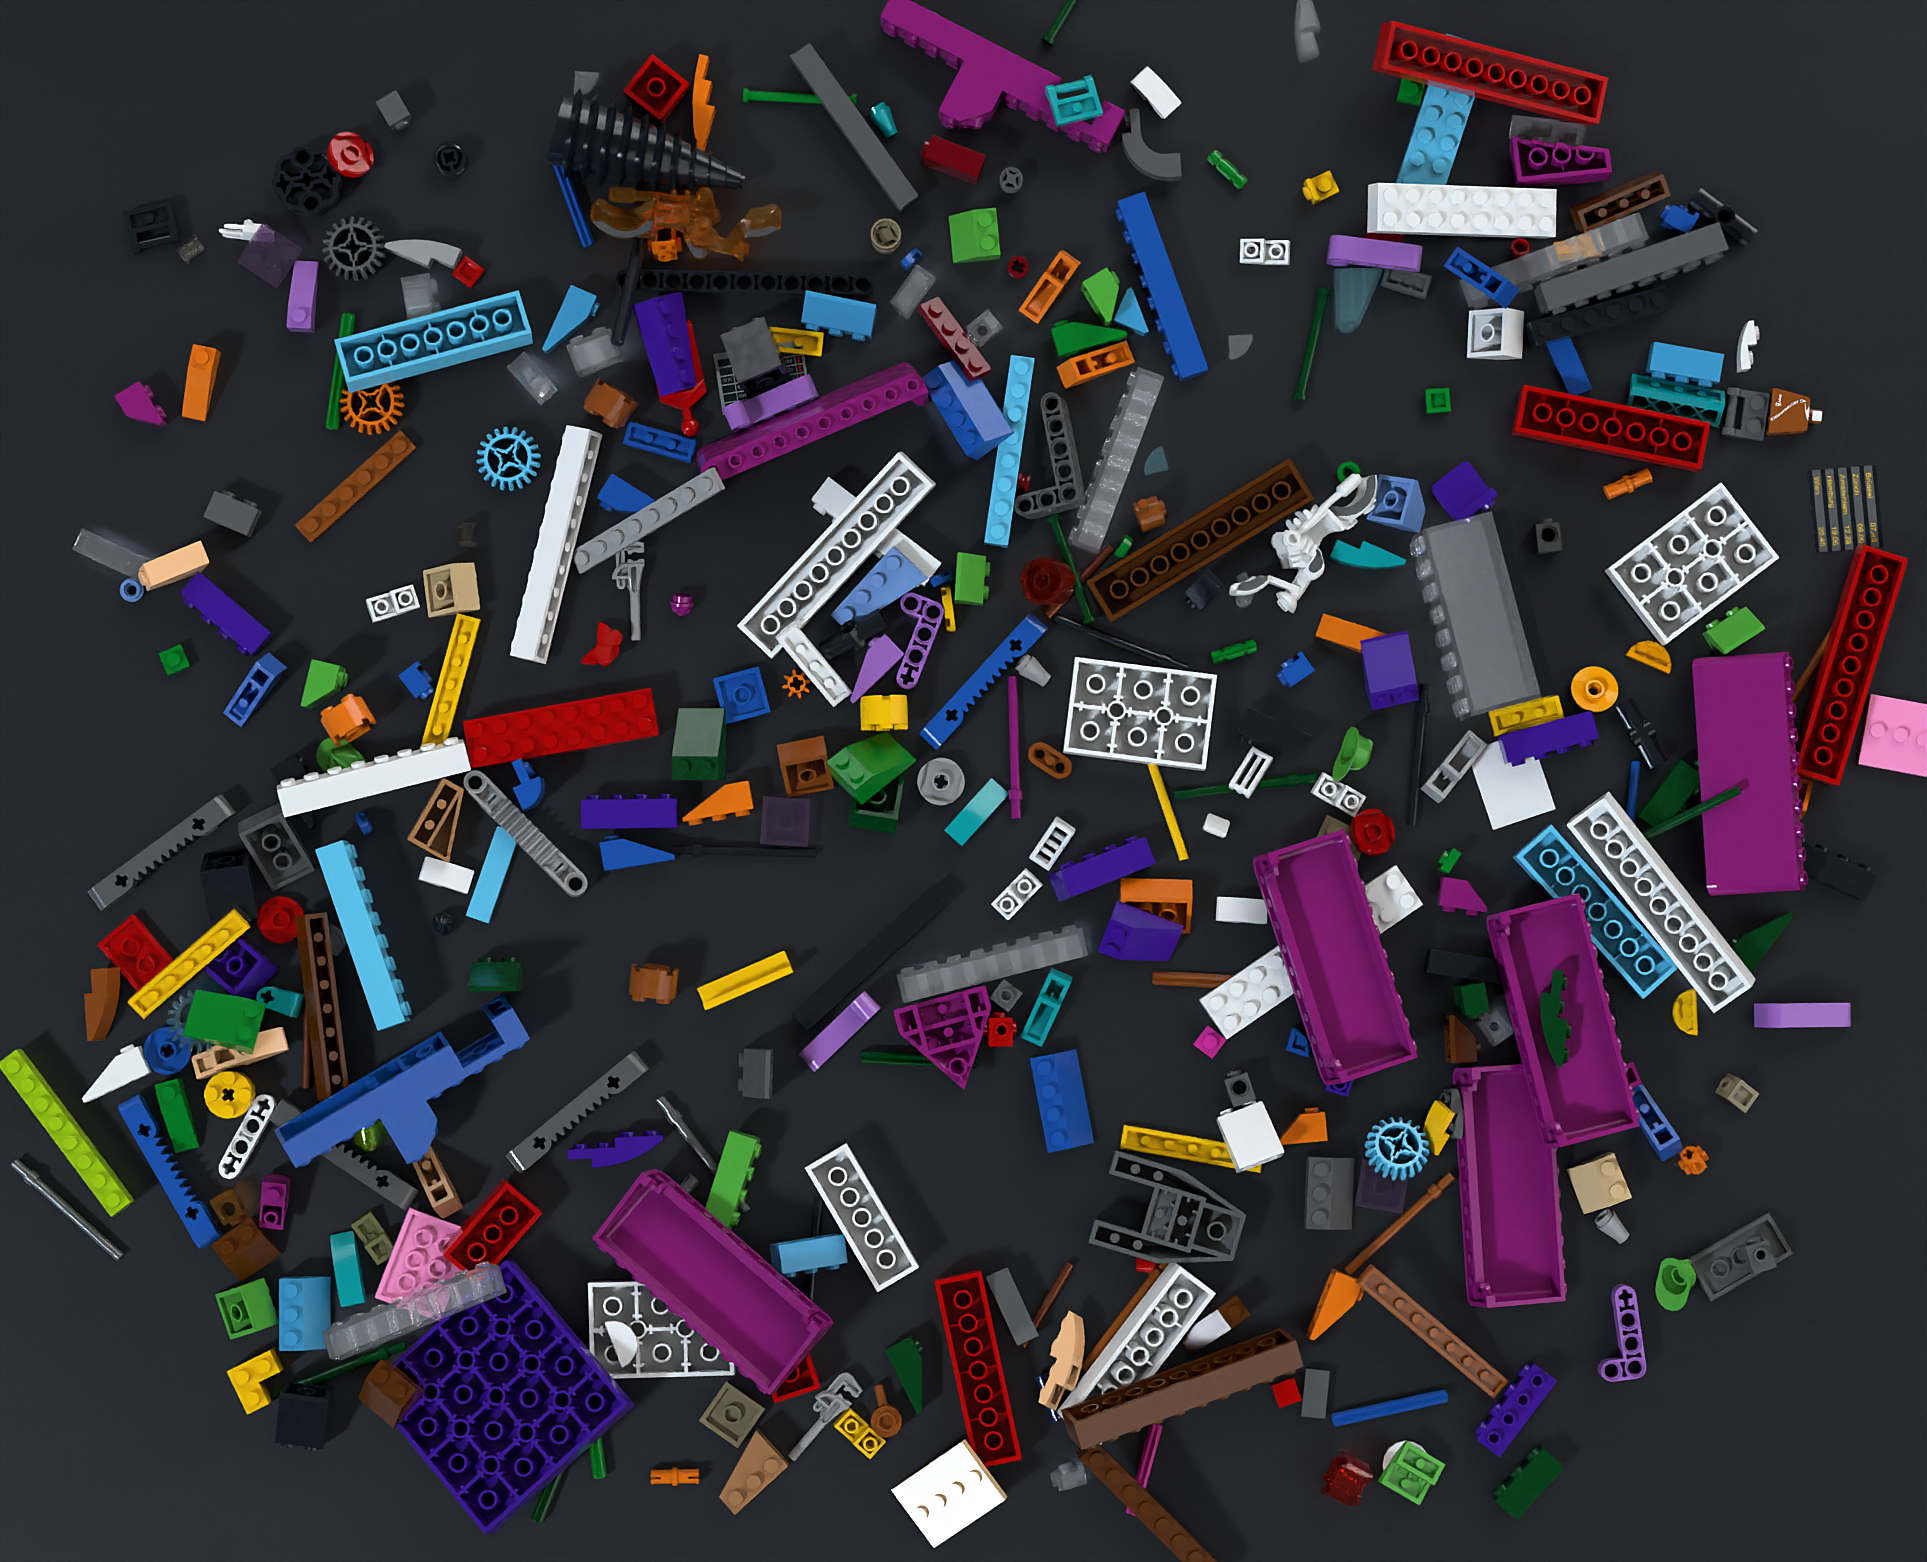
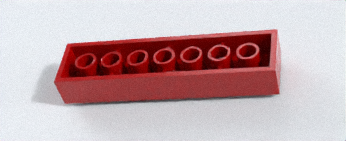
M1523 385L1520 388L1511 434L1698 472L1702 468L1710 423Z
M651 688L463 721L470 767L472 769L512 763L518 759L529 760L660 736Z
M981 1269L934 1279L970 1447L985 1467L1021 1460V1451Z

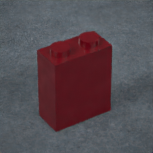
M932 135L930 141H925L921 152V157L924 158V166L974 185L978 184L985 166L986 155Z

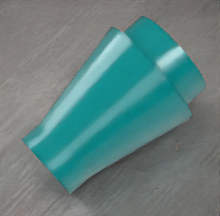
M885 102L868 110L870 120L883 133L885 138L898 132L890 108L886 106Z

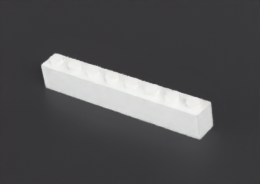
M452 737L444 740L443 744H424L420 750L404 749L398 751L396 756L380 755L375 757L372 762L357 761L351 763V767L344 769L341 766L333 767L327 770L328 773L318 775V772L304 775V779L295 781L294 778L285 779L280 782L281 785H277L283 815L288 817L470 771L471 768L463 739L458 740V737Z

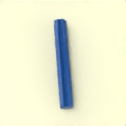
M553 165L582 246L584 248L592 246L595 241L571 176L569 174L565 179L563 167Z

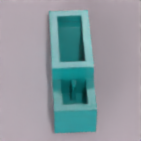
M1337 540L1328 558L1343 565L1365 569H1389L1401 567L1406 563V559L1365 541L1361 542L1358 549Z
M991 778L944 831L959 845L963 846L1008 796V792Z
M1051 967L1022 1031L1021 1038L1042 1047L1072 982V976Z
M354 1230L330 1235L334 1272L341 1307L366 1302L362 1279L363 1273Z

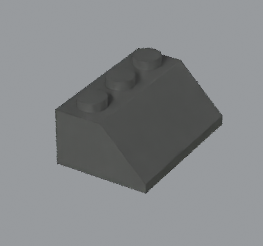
M1307 1156L1304 1228L1352 1230L1355 1158Z

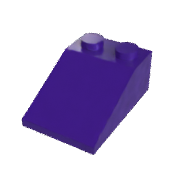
M1407 630L1361 640L1365 688L1372 710L1419 700Z
M1117 901L1103 933L1098 952L1119 960L1169 961L1184 926Z
M239 936L203 969L232 996L253 1000L258 991L265 986L277 971L278 967L244 938Z

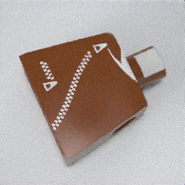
M1777 388L1769 390L1770 397L1765 425L1766 436L1800 434L1807 431L1808 423H1821L1822 410L1809 409V397Z

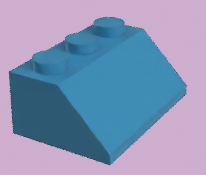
M806 290L801 323L809 331L819 332L820 329L829 330L828 334L842 337L844 333L852 335L854 340L866 341V338H872L877 307L876 304Z
M331 1276L280 1278L279 1351H306L331 1348Z

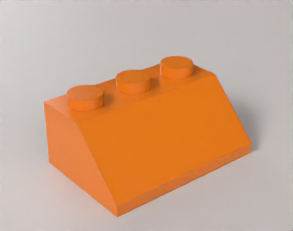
M1121 878L1119 902L1184 926L1182 934H1190L1193 901L1192 880Z

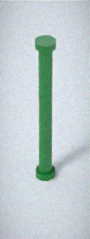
M744 88L743 102L755 100L821 104L815 94L749 91V88ZM852 94V96L848 97L856 107L857 94Z

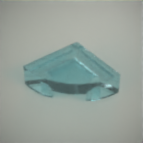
M1162 446L1155 449L1148 456L1144 467L1145 476L1168 470Z

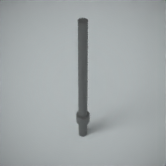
M663 1095L656 1102L667 1115L666 1119L671 1125H675L715 1178L718 1166L681 1119L683 1116L677 1109L674 1110ZM744 1202V1204L740 1203L738 1209L744 1214L750 1208Z
M19 1159L12 1163L11 1166L24 1177V1181L30 1187L33 1185L116 1261L124 1255L46 1185L36 1171H31Z

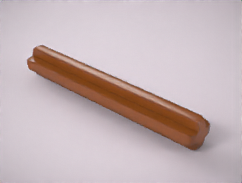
M1154 971L1152 983L1154 985L1216 988L1233 975Z

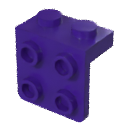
M1467 461L1461 463L1430 488L1432 494L1457 526L1462 522L1467 525L1477 517L1475 515L1476 511L1480 508L1485 511L1495 504L1494 498L1498 495L1493 487L1489 489Z

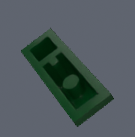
M1786 912L1739 935L1737 938L1734 936L1728 942L1750 972H1752L1781 934L1794 914Z
M909 1336L887 1347L885 1351L918 1415L922 1413V1356L920 1353L924 1352L918 1338L913 1340L912 1336Z

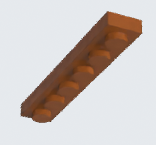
M400 430L295 526L310 543H313L417 448Z

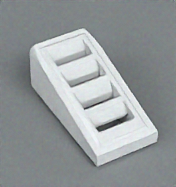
M1056 816L1029 858L1049 871L1076 829ZM1055 827H1058L1059 829L1067 833V835H1062L1061 833L1055 830ZM1053 835L1054 837L1062 841L1061 844L1059 845L1054 840L1050 839L1049 836ZM1044 843L1056 849L1055 853L1043 846ZM1042 851L1043 853L1051 857V859L1048 861L1047 859L1039 855L1038 852Z

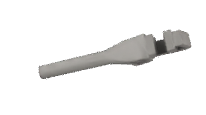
M638 541L616 554V569L612 574V580H616L617 587L622 590L627 586L630 592L632 641L641 640L640 585L645 560L638 559L633 561L628 559V562L625 563V551H628V555H632L635 552L644 553V543Z
M849 1372L840 1373L826 1390L815 1395L817 1401L814 1403L813 1409L816 1412L821 1411L820 1417L788 1454L793 1461L797 1460L833 1418L851 1406L852 1402L844 1398L841 1392L836 1393L839 1388L845 1385L843 1390L849 1391L855 1398L863 1391Z

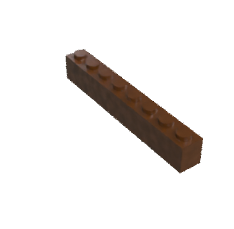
M327 912L295 916L318 1104L349 1086Z
M1100 1443L1093 1449L1081 1450L1079 1448L1075 1452L1078 1458L1182 1562H1218Z

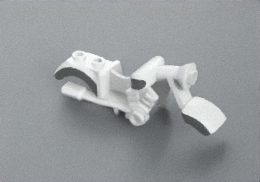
M1351 474L1336 487V492L1322 503L1320 507L1314 504L1310 511L1295 512L1298 519H1293L1294 524L1289 519L1285 522L1289 530L1276 532L1272 536L1271 544L1276 549L1282 565L1281 568L1297 569L1298 571L1291 583L1270 575L1252 576L1244 582L1231 585L1229 595H1250L1263 589L1269 583L1285 590L1284 592L1276 593L1277 603L1285 612L1290 611L1294 613L1298 599L1305 592L1310 582L1320 577L1324 572V560L1319 549L1323 537L1332 532H1339L1344 529L1349 530L1358 522L1356 519L1362 513L1366 515L1375 507L1373 503L1376 501L1377 475L1362 478L1359 474ZM1357 488L1354 499L1347 506H1331L1338 499L1348 496Z

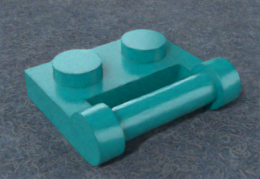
M1091 75L1084 76L1081 80L1053 86V84L1045 86V94L1049 100L1056 127L1102 116L1103 111ZM1081 89L1087 90L1085 94L1061 100L1057 98V95Z

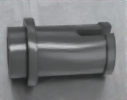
M688 1173L679 1186L691 1194L701 1182Z

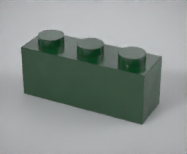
M1678 760L1635 817L1651 829L1673 818L1677 812L1681 814L1689 804L1686 801L1691 794L1696 795L1700 790L1699 772L1683 760Z
M1484 982L1452 986L1457 1014L1464 1015V1018L1474 1019L1484 1017V1012L1490 1011Z
M1541 1445L1538 1448H1532L1526 1455V1462L1522 1466L1517 1465L1511 1471V1478L1507 1483L1504 1484L1502 1482L1493 1492L1495 1494L1493 1499L1516 1521L1565 1468Z

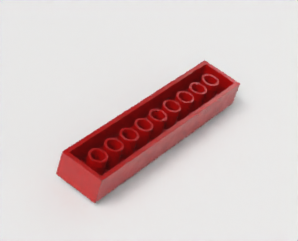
M1389 21L1381 25L1372 68L1376 72L1584 126L1599 124L1608 83V77L1395 21Z
M1860 545L1855 549L1800 728L1798 741L1795 745L1796 752L1799 753L1800 758L1799 766H1797V775L1830 786H1839L1907 566V558L1867 545Z

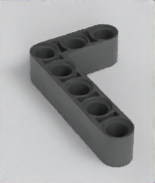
M1053 392L1047 393L1042 397L1041 410L1056 486L1023 494L1015 499V512L1029 520L1078 508L1085 501V491L1068 404L1061 396ZM1058 400L1057 407L1051 410V403ZM1058 423H1062V429L1055 433V426ZM1066 445V452L1063 455H1059L1060 448ZM1067 468H1071V474L1064 478V471ZM1075 490V497L1069 501L1068 494ZM1053 496V503L1050 506H1046L1048 497ZM1031 502L1030 510L1024 512V505Z

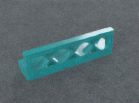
M1632 374L1626 406L1709 422L1710 426L1718 427L1725 407V391ZM1635 395L1645 397L1647 402L1641 405L1632 403ZM1663 400L1668 401L1671 406L1661 409L1657 407L1656 403ZM1689 405L1694 411L1687 414L1682 413L1679 408ZM1708 409L1717 411L1715 419L1704 417L1702 412Z

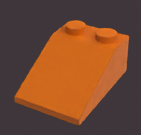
M1332 1268L1306 1332V1336L1309 1339L1315 1340L1355 1304L1356 1300H1361L1364 1289L1355 1282L1357 1278Z

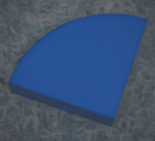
M915 248L901 261V266L906 271H909L923 256V253L918 248Z
M947 570L940 575L938 574L930 578V583L933 589L954 579L951 571Z
M361 811L355 814L356 821L363 834L368 835L372 833L374 828L365 812Z
M1292 1028L1285 1050L1309 1057L1310 1048L1307 1039L1299 1030Z

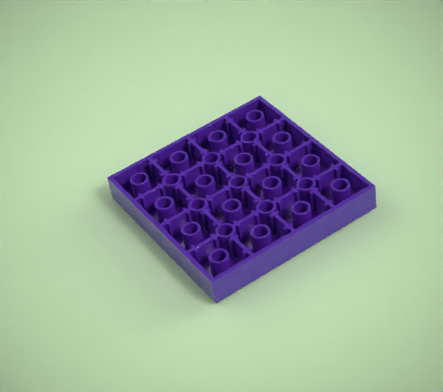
M511 1260L504 1261L393 1363L424 1390L423 1394L397 1425L398 1429L484 1534H494L635 1406L517 1263Z

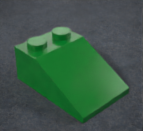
M885 731L844 747L826 763L832 777L862 805L915 763L916 760Z
M196 990L183 1036L253 1055L265 1014L266 1003L244 997Z

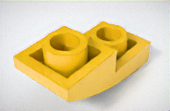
M1437 1100L1434 1101L1423 1128V1132H1425L1423 1140L1429 1142L1427 1148L1435 1155H1439L1450 1135L1445 1131L1455 1115L1445 1104Z
M850 1407L833 1423L834 1427L869 1459L886 1443V1440L877 1435L872 1427Z

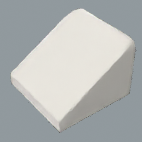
M1209 813L1202 829L1224 838L1226 837L1230 822Z

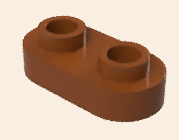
M1038 742L1033 744L1028 751L1030 762L1052 777L1064 779L1071 773V761L1049 745ZM1042 750L1045 754L1044 757L1038 759L1035 756L1036 751ZM1057 763L1064 765L1062 772H1058L1055 769Z

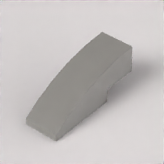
M399 240L387 242L384 246L387 251L428 269H431L433 262L436 261L455 270L463 255L462 250L459 248L428 240Z
M1468 730L1420 789L1439 804L1462 778L1487 744Z

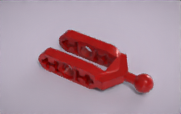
M687 320L696 386L692 390L662 397L658 390L661 403L682 410L684 421L681 424V430L687 436H694L699 432L700 425L693 418L691 408L707 393L692 322Z

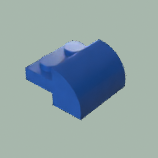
M518 759L512 762V765L521 785L514 787L513 790L522 810L529 811L542 801L545 794V782L540 776L533 779V776L536 774L531 763Z

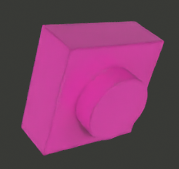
M1206 1026L1193 1045L1213 1059L1226 1039L1209 1026Z

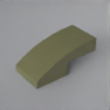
M371 1210L351 1222L352 1228L362 1240L364 1247L377 1265L390 1257L394 1244Z

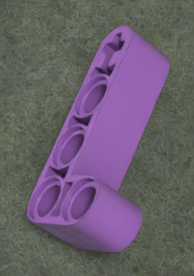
M1332 235L1329 239L1326 264L1333 266L1355 264L1418 272L1420 271L1423 247L1414 244Z
M810 374L744 402L740 400L729 404L723 408V412L731 431L736 433L814 400L819 395Z
M916 593L905 594L900 603L901 609L905 614L919 619L897 673V683L904 690H911L917 685L944 616V610L940 603ZM908 598L917 600L918 606L915 610L905 608L904 603ZM937 607L940 610L939 617L930 619L926 614L928 608ZM921 629L930 630L932 635L928 641H922L918 638V632ZM917 650L922 653L923 659L919 663L910 661L909 655L912 651ZM907 663L912 668H919L918 672L913 670L911 673V678L914 679L913 683L908 682L907 685H904L901 676H906L909 668L904 667Z
M866 991L862 992L798 1056L815 1072L881 1007Z
M1754 1003V1027H1851V1003Z
M1619 1284L1613 1288L1611 1298L1620 1356L1603 1359L1598 1365L1599 1375L1609 1382L1637 1379L1646 1372L1636 1293L1631 1287ZM1622 1290L1629 1293V1296L1625 1297V1303L1631 1306V1308H1619L1620 1306L1625 1307L1624 1301L1618 1298L1622 1294ZM1630 1313L1633 1320L1631 1324L1625 1326L1621 1321L1622 1316ZM1629 1337H1634L1636 1340V1345L1632 1349L1625 1347V1341ZM1634 1360L1638 1361V1371L1630 1373L1628 1370L1629 1363ZM1608 1364H1614L1616 1367V1371L1612 1376L1605 1375V1367Z

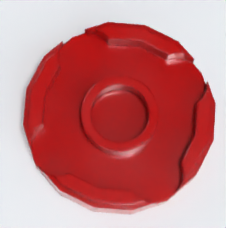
M339 133L328 145L327 157L330 164L337 172L344 176L352 178L363 176L369 171L374 162V153L370 144L366 140L363 141L360 135L356 133Z
M1370 808L1359 812L1350 824V838L1353 845L1359 852L1367 856H1377L1387 852L1395 839V828L1392 820L1379 809Z
M279 896L271 898L262 905L259 910L257 923L262 935L266 939L274 943L284 944L292 942L297 938L295 916L305 914L298 902L289 897Z

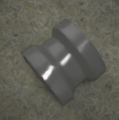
M1008 167L1001 172L999 183L1001 189L1006 193L1012 194L1021 189L1023 175L1019 169Z

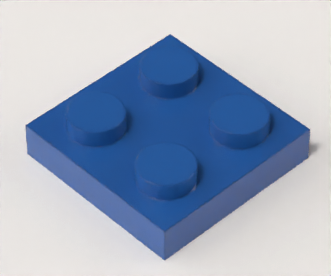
M759 666L713 679L720 708H726V725L771 713Z

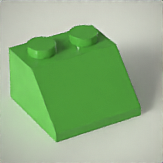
M996 208L970 210L949 216L953 264L1000 259Z
M1107 267L1083 281L1081 286L1083 294L1106 328L1110 327L1120 283L1115 272H1109Z
M958 552L954 604L983 605V600H988L989 586H984L985 576L990 575V562H986V556Z
M1736 606L1725 613L1727 618L1721 622L1715 619L1706 625L1707 630L1702 634L1717 657L1730 652L1765 629L1764 625L1747 607L1739 609Z
M312 659L301 706L313 709L340 693L341 688H345L348 681V674L345 673L346 669L338 665Z
M264 1278L215 1294L230 1340L279 1323L277 1311L273 1306L269 1288Z

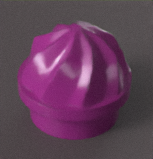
M674 593L673 599L670 600L672 611L679 616L688 614L694 605L692 595L687 593Z

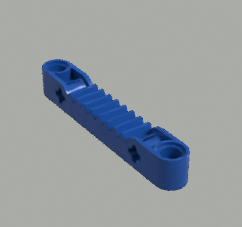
M1030 612L924 727L919 735L937 750L962 723L963 712L967 713L969 711L967 704L975 705L973 697L980 699L981 694L979 691H988L986 683L994 684L992 676L1000 678L999 669L1007 670L1005 662L1012 664L1014 662L1013 659L1024 656L1047 631L1048 627ZM1013 641L1016 643L1017 641H1020V648L1022 650H1014V652L1011 651L1010 649L1012 645L1010 644V642ZM957 711V720H950L948 722L946 720V712Z
M138 1093L119 1104L118 1109L195 1244L202 1250L220 1239L222 1234L208 1208L203 1202L194 1200L197 1197L196 1194L189 1195L192 1187L184 1186L187 1178H179L183 1172L182 1169L175 1170L174 1168L178 1162H170L173 1154L165 1153L168 1145H160L164 1138L163 1136L158 1137L160 1134L159 1123L145 1099ZM144 1126H150L149 1135L142 1134ZM191 1208L198 1209L199 1212L196 1214V1217H190Z

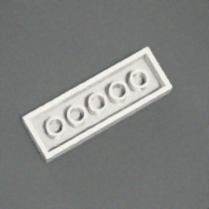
M847 1143L805 1167L877 1292L919 1268L917 1261Z

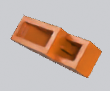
M1063 249L1059 251L1019 311L1038 324L1077 271L1081 262Z

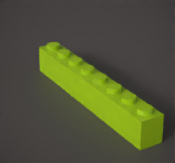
M17 1049L1 1060L0 1069L109 1215L111 1217L116 1216L135 1202V1199L22 1049Z

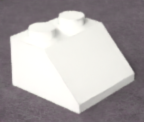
M1511 308L1469 311L1467 358L1494 360L1522 359L1524 311Z

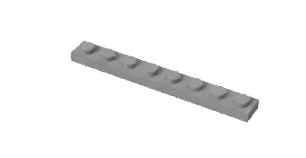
M715 467L706 470L575 549L572 560L579 573H585L724 490L725 487Z

